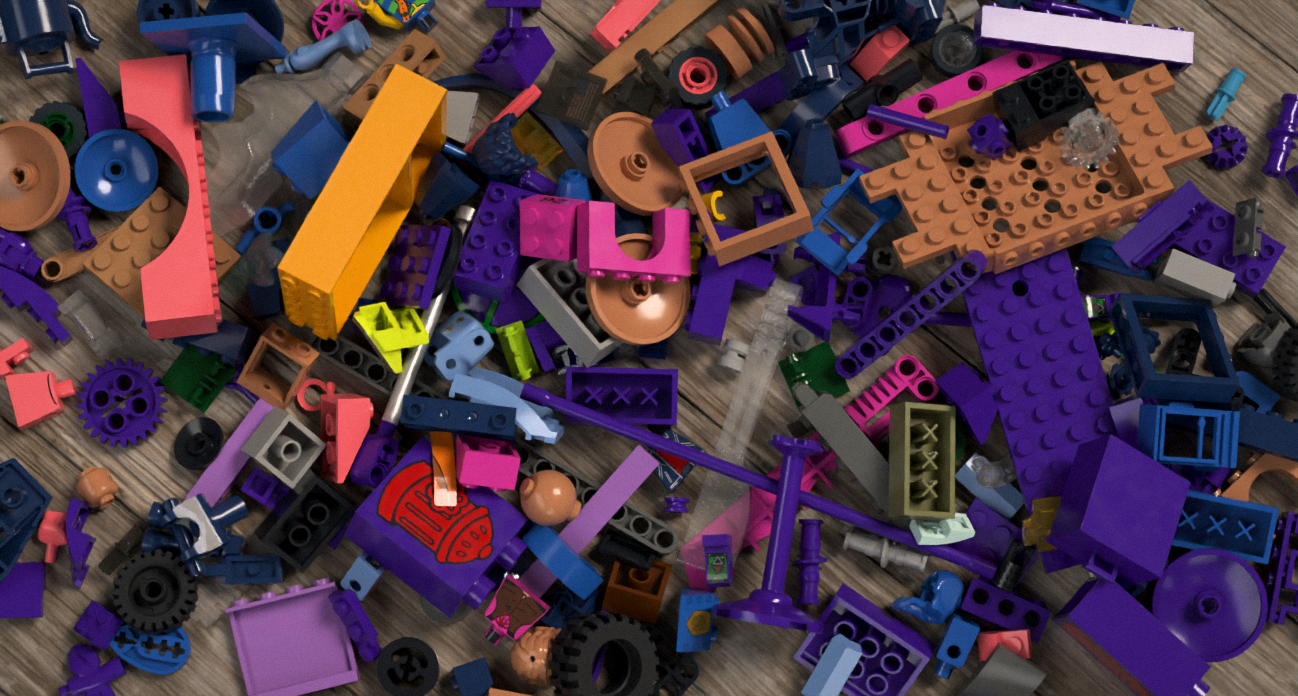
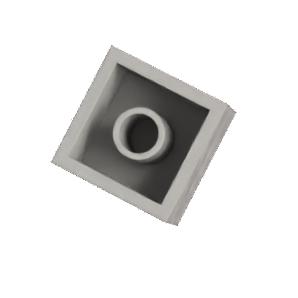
M274 406L241 450L277 480L293 489L327 444L290 413Z

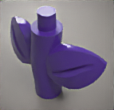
M75 645L71 648L68 657L69 668L75 677L67 679V684L58 688L60 696H69L71 694L73 696L83 694L84 696H115L109 684L127 673L119 656L100 666L99 655L94 649L85 645Z

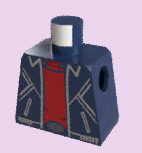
M647 427L645 429L649 432L655 433L650 427ZM669 428L662 435V437L707 453L701 447ZM645 445L649 449L648 452L660 462L653 473L671 494L697 466L694 463Z

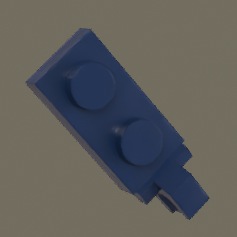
M279 555L226 556V558H220V564H205V576L208 578H220V584H283V558Z

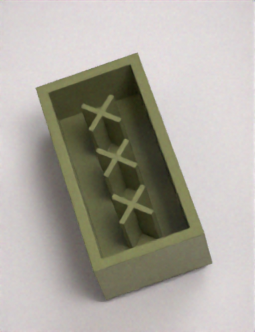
M903 402L890 406L889 518L943 521L955 518L956 406Z

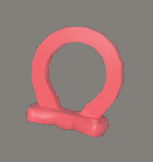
M315 378L304 381L299 390L297 400L305 410L317 412L321 410V403L316 406L308 405L304 399L306 389L311 385H319L327 394H334L336 384L331 381L326 384Z

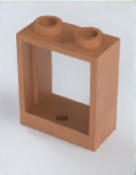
M273 323L261 335L237 383L273 407L277 406L285 411L296 398L320 353L312 349L307 343L288 333L286 329ZM269 345L302 366L291 387L258 366Z

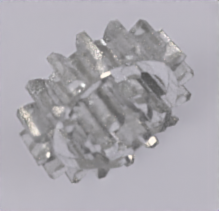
M1088 111L1086 117L1078 113L1076 121L1072 119L1068 121L1070 125L1068 128L1061 127L1060 130L1064 136L1057 137L1060 143L1058 150L1066 163H1072L1075 169L1081 164L1084 170H1088L1090 164H1094L1096 168H1099V161L1109 162L1108 153L1115 154L1116 150L1113 145L1119 144L1116 136L1119 134L1112 120L1109 117L1105 118L1102 112H1099L1096 117L1092 111ZM1102 130L1105 131V139L1102 138Z

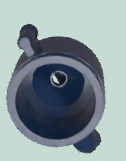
M0 0V44L5 45L8 55L18 57L25 79H31L34 76L65 72L72 74L74 72L69 44L76 38L72 19L75 22L80 37L91 47L98 50L99 43L103 39L91 31L86 10L80 3L74 0ZM62 49L64 62L33 66L28 64L26 57L43 56Z

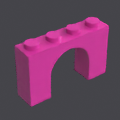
M587 201L577 205V272L588 273L589 278H603L605 275H613L614 280H629L630 277H638L639 282H654L655 279H663L664 284H679L680 279L691 276L690 210L663 208L653 212L652 248L644 261H638L628 257L620 249L616 241L615 203Z

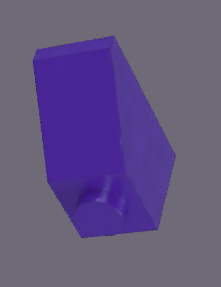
M753 255L740 258L734 287L766 294L768 287L773 288L777 272L772 271L773 263Z

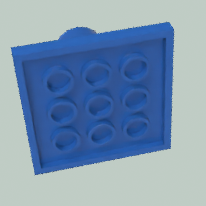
M246 12L140 22V34L168 56L186 54L187 63L191 64V116L193 119L202 122H226L234 117L236 63L286 58V47Z

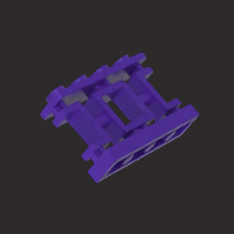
M1290 511L1282 512L1281 516L1277 517L1275 532L1278 534L1276 544H1272L1269 557L1270 560H1273L1271 571L1267 572L1264 583L1265 587L1268 588L1266 594L1268 611L1265 622L1277 625H1284L1286 612L1298 615V585L1291 583L1295 559L1298 558V550H1287L1290 534L1298 535V514ZM1280 588L1296 591L1293 607L1283 604L1277 605Z

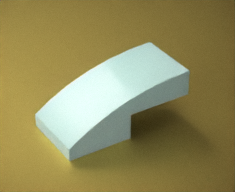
M955 513L954 519L943 521L912 520L909 524L918 545L954 543L971 538L976 533L967 515L962 513Z

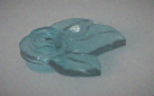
M269 232L257 236L252 241L249 251L244 253L238 262L239 274L247 279H252L259 287H267L274 284V276L271 270L281 262L285 255L281 250L271 246L273 234Z

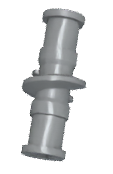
M851 525L843 544L844 550L850 548L862 552L864 555L880 558L882 568H885L889 562H893L901 567L903 565L918 570L919 574L922 575L930 555L902 543L898 544L897 541H890L886 537L882 539L874 534L870 535L854 530V526Z

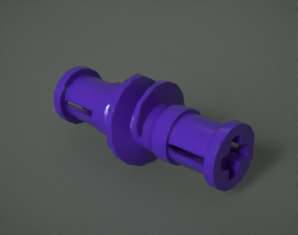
M1295 94L1282 95L1281 101L1283 105L1280 115L1277 117V126L1268 129L1266 132V138L1271 144L1268 150L1269 155L1266 165L1262 167L1261 172L1272 178H1285L1287 159L1290 156L1291 150L1297 148V144L1293 141L1298 140V131H1296L1298 127V95Z
M70 169L69 193L63 208L56 217L61 221H67L68 231L71 232L74 241V251L85 252L94 248L98 242L96 237L92 236L89 227L90 223L87 218L92 209L90 206H84L88 200L84 196L79 195L72 180L73 172Z
M799 519L798 524H801V542H799L800 554H797L796 557L800 558V560L793 561L791 566L799 568L798 599H795V603L819 605V570H822L819 564L828 562L827 558L820 556V527L823 525V520Z

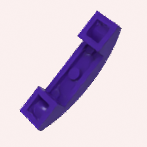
M255 466L240 490L273 510L291 488ZM345 523L327 545L335 550L349 525Z

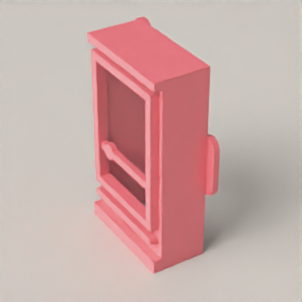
M617 0L605 16L594 26L595 29L590 35L610 53L618 47L621 41L628 36L660 0Z

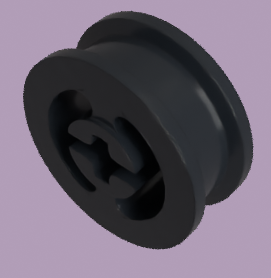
M403 637L390 642L382 650L378 658V679L383 688L393 696H425L434 688L439 678L440 664L435 651L426 642L417 638ZM405 648H414L421 651L428 661V666L422 668L419 660L413 657L412 666L416 668L415 673H409L407 681H414L419 676L424 677V682L413 689L397 687L389 675V671L395 669L397 676L404 680L405 671L401 669L402 664L407 665L409 656H402L397 661L393 660V656L399 650Z

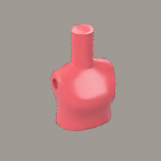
M45 511L38 529V539L47 544L44 562L56 563L58 546L68 544L66 533L67 513Z

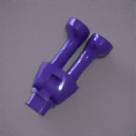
M0 227V266L15 271L20 275L25 274L34 280L41 271L44 260L36 256L37 252L34 251L31 244L18 231L8 232Z

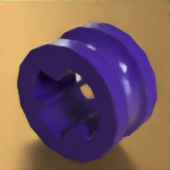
M664 498V501L667 502L664 512H689V509L686 508V504L689 503L688 498Z

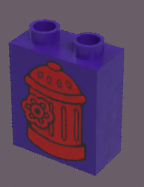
M422 436L355 511L344 536L451 619L463 603L467 604L474 611L482 605L496 586L492 580L486 577L496 564L509 572L528 548L526 543L518 538L529 518L493 490L489 489V487L467 488L462 483H459L457 477V505L436 506L434 504L431 442Z
M1097 576L1088 578L1052 619L1136 696H1205L1210 689V686L1201 678L1211 666L1115 581L1109 584Z

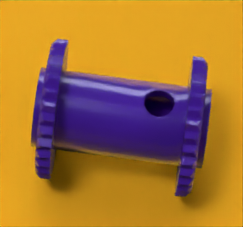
M539 163L531 169H526L517 184V188L542 195H556L557 184L536 172Z

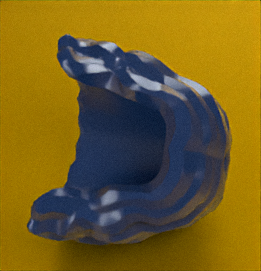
M508 113L497 122L490 123L485 132L475 141L472 153L481 172L489 175L509 176L523 172L526 169H531L538 164L534 156L523 155L512 140L510 130L517 123L515 113Z

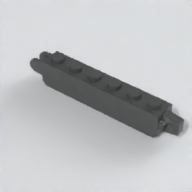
M801 381L794 383L791 392L801 404L797 408L802 414L799 420L809 431L812 428L815 429L820 435L816 439L819 444H821L826 452L831 449L835 453L837 458L834 461L844 473L849 470L855 477L851 481L862 494L866 491L871 496L872 500L869 503L879 515L884 512L889 518V463L831 394L820 390L815 393L809 388L810 386ZM889 518L890 520L887 523L912 532L909 527L912 519Z

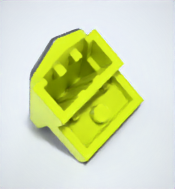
M386 302L358 307L359 311L353 314V322L378 354L381 362L394 374L402 373V348H416L419 345L429 343V334L414 308L390 310Z

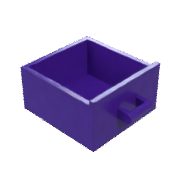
M1112 434L1080 444L1050 535H1046L1045 541L1082 562V568L1109 584L1115 581L1126 588L1162 578L1191 482Z

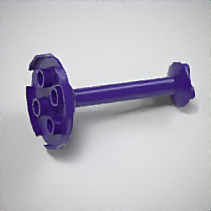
M773 435L772 440H769L768 444L782 453L783 459L761 589L753 590L746 599L713 605L712 615L806 631L807 626L808 632L822 634L824 624L794 607L791 597L783 591L805 458L823 453L824 449H821V444L816 441Z

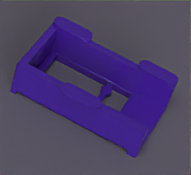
M1188 180L1163 203L1158 201L1136 221L1138 224L1117 241L1112 248L1128 267L1139 275L1141 273L1139 268L1144 270L1197 224L1195 220L1198 218L1202 220L1204 218L1202 214L1206 211L1211 213L1215 208L1194 184Z

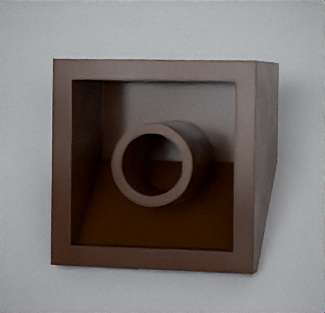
M616 559L601 609L615 614L627 615L629 618L655 625L672 565L655 560L649 571L644 572Z

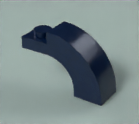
M845 63L838 68L841 78L839 81L814 88L780 126L791 135L794 141L800 125L807 123L809 119H820L824 122L843 100L851 96L864 83Z

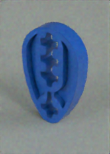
M124 625L119 628L109 643L111 648L131 665L160 675H168L179 671L185 666L191 655V641L189 635L182 627L179 629L175 627L171 633L166 634L162 632L161 635L155 636L153 633L146 635L140 631L137 632L129 625ZM123 632H125L126 638L135 640L136 644H124L123 648H120V643L116 642V637L122 636ZM150 637L153 638V643L163 644L164 640H167V645L171 647H176L177 642L181 643L180 648L185 649L184 654H179L178 659L174 658L175 653L165 652L164 656H161V651L157 649H152L149 654L147 653V648L143 647V643L148 642Z

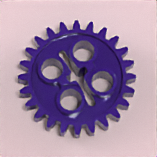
M117 358L116 366H114L111 361L106 360V369L96 365L98 374L95 376L87 373L91 380L90 383L81 382L86 391L85 393H77V396L84 399V402L76 405L77 408L84 409V412L78 418L88 420L83 426L84 429L94 428L91 432V437L96 438L101 434L100 443L105 444L110 439L111 447L116 448L120 441L121 446L127 448L129 440H131L133 445L138 446V437L148 441V431L157 433L156 428L153 426L155 422L159 424L164 423L158 416L159 413H167V410L162 408L161 404L167 402L168 399L160 397V394L166 388L156 386L161 381V378L158 376L151 378L154 372L153 369L148 368L143 372L144 363L139 362L134 367L133 359L129 358L126 365H124L123 360ZM130 377L132 386L129 390L123 391L120 383L123 378ZM140 388L143 389V392H142V393H140L139 395H135V396H133L132 398H130L132 395H134V394L138 391V389H140ZM106 392L109 396V401L105 406L100 407L97 402L98 396ZM120 397L128 399L124 402L126 406L124 409L117 407L120 404ZM145 399L147 409L144 413L138 414L135 409L136 403L139 400ZM113 409L105 418H102L104 412ZM118 415H122L124 418L123 426L120 429H114L112 425L113 419Z

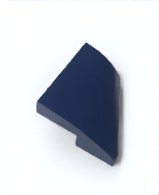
M567 587L563 591H557L550 595L551 599L545 603L551 608L539 621L547 627L566 630L565 626L570 620L577 619L583 613L599 611L602 607L604 596L595 589L583 600Z

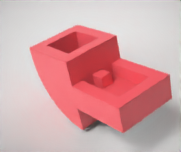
M22 338L4 350L0 348V379H4L8 375H16L11 365H19L30 358L29 354L34 349L28 340Z
M1030 629L979 631L977 635L980 662L986 661L998 642L1025 658L1033 657Z

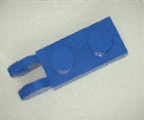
M1093 237L1082 242L1077 262L1127 277L1132 276L1150 282L1153 280L1154 275L1148 271L1140 270L1141 273L1138 275L1130 269L1112 248L1115 242L1099 237ZM1158 258L1149 265H1157Z

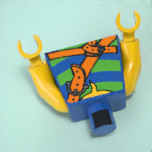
M354 0L356 6L366 9V12L381 26L397 30L403 27L406 30H410L418 23L428 33L438 23L430 13L436 6L435 0H366L364 4Z

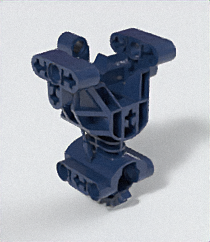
M780 0L778 13L784 20L794 22L811 17L814 18L813 25L806 34L808 44L802 50L789 54L784 61V68H781L779 72L786 100L801 99L807 96L814 88L839 81L841 78L838 68L850 57L853 58L857 54L865 39L877 32L882 33L896 25L906 34L911 45L931 39L932 34L936 32L943 20L942 15L946 0ZM875 16L878 20L882 18L885 20V22L877 25L876 29L865 34L864 22L866 18L869 22L873 21Z

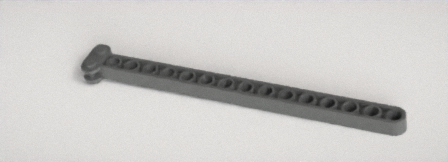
M295 324L291 325L288 333L310 345L312 349L320 353L319 357L388 397L391 396L399 373L394 374L390 372L379 357L341 335H338L336 339V349L330 353L324 352L322 345L325 340L316 336L312 332L314 329L303 325V327ZM356 352L360 354L361 360L359 364L352 367L346 364L347 356L350 353ZM375 366L384 368V376L380 380H372L370 378V371ZM415 379L409 394L413 396L429 394L432 398L451 400ZM517 437L516 442L512 441L516 450L523 449L528 452L527 461L519 465V473L529 478L537 472V467L540 464H550L552 470L576 480V500L581 502V508L586 504L584 500L586 493L589 491L597 492L601 488L600 485ZM627 501L622 505L625 510L624 516L619 520L611 518L607 522V524L660 554L673 552L679 542L678 534L672 527ZM642 518L648 522L649 528L645 533L639 534L633 530L632 525L636 519ZM662 532L669 533L673 538V543L667 548L660 547L657 543V536Z

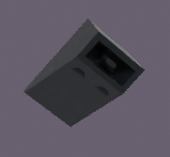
M1065 60L992 92L995 112L999 119L1002 118L1008 124L1011 130L1009 133L1018 151L1045 140L1092 103L1090 95L1069 60Z

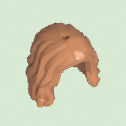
M536 626L534 630L525 632L522 638L517 639L514 646L510 649L512 668L522 679L528 680L531 685L551 686L549 676L552 675V671L548 669V663L552 661L553 653H550L552 645H556L558 642L556 637L562 630L561 628Z

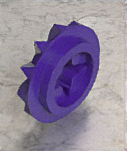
M1226 124L1213 128L1206 135L1213 149L1212 153L1205 156L1216 167L1232 168L1240 164L1245 158L1248 149L1246 136L1238 128ZM1221 139H1224L1225 142L1235 141L1230 148L1231 153H1228L1227 150L1216 151L1222 145Z

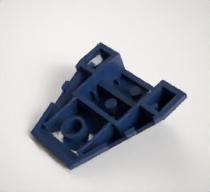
M15 458L0 464V583L11 573L53 499Z

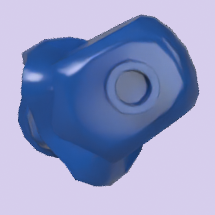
M937 570L923 582L921 593L916 598L899 597L891 603V607L894 610L899 609L907 614H911L923 623L943 624L947 617L961 606L964 596H962L964 585L961 578L955 573L947 570Z

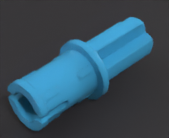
M1231 68L1221 87L1216 88V95L1205 111L1209 118L1218 121L1229 103L1236 99L1234 95L1246 79V75L1242 71Z

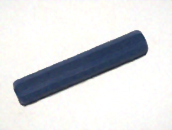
M171 498L162 503L165 514L179 505L177 498ZM171 526L182 554L191 548L193 544L192 534L184 526ZM202 558L185 563L191 577H198L206 572Z

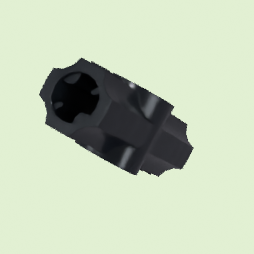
M909 58L884 75L872 76L868 79L864 88L842 101L844 111L854 122L867 115L871 104L876 106H890L894 104L899 94L923 80L920 68L914 60Z

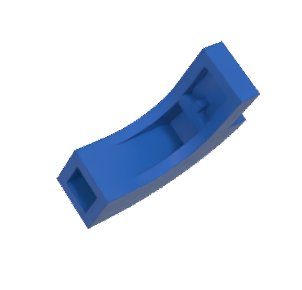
M528 519L521 531L524 536L522 538L523 541L559 580L585 600L604 581L593 565L565 542L553 526H542Z

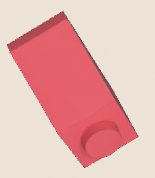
M894 25L882 33H877L849 65L867 83L868 79L874 75H879L908 47L910 40Z

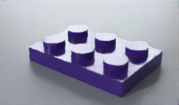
M975 497L965 512L976 532L975 535L971 538L945 545L997 563L998 566L1012 538L1019 539L1021 544L1015 558L1016 560L1026 544L1034 545L1035 551L1016 586L1017 589L1040 555L1035 536Z

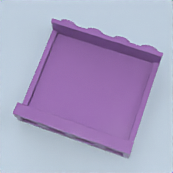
M329 578L313 581L314 587L303 589L302 584L285 588L287 594L276 596L275 591L258 595L259 601L248 603V598L231 602L232 607L225 609V612L229 614L248 696H298L361 680L351 638L348 636L342 620L334 612L332 603L328 598L334 591H339L337 582L330 583Z

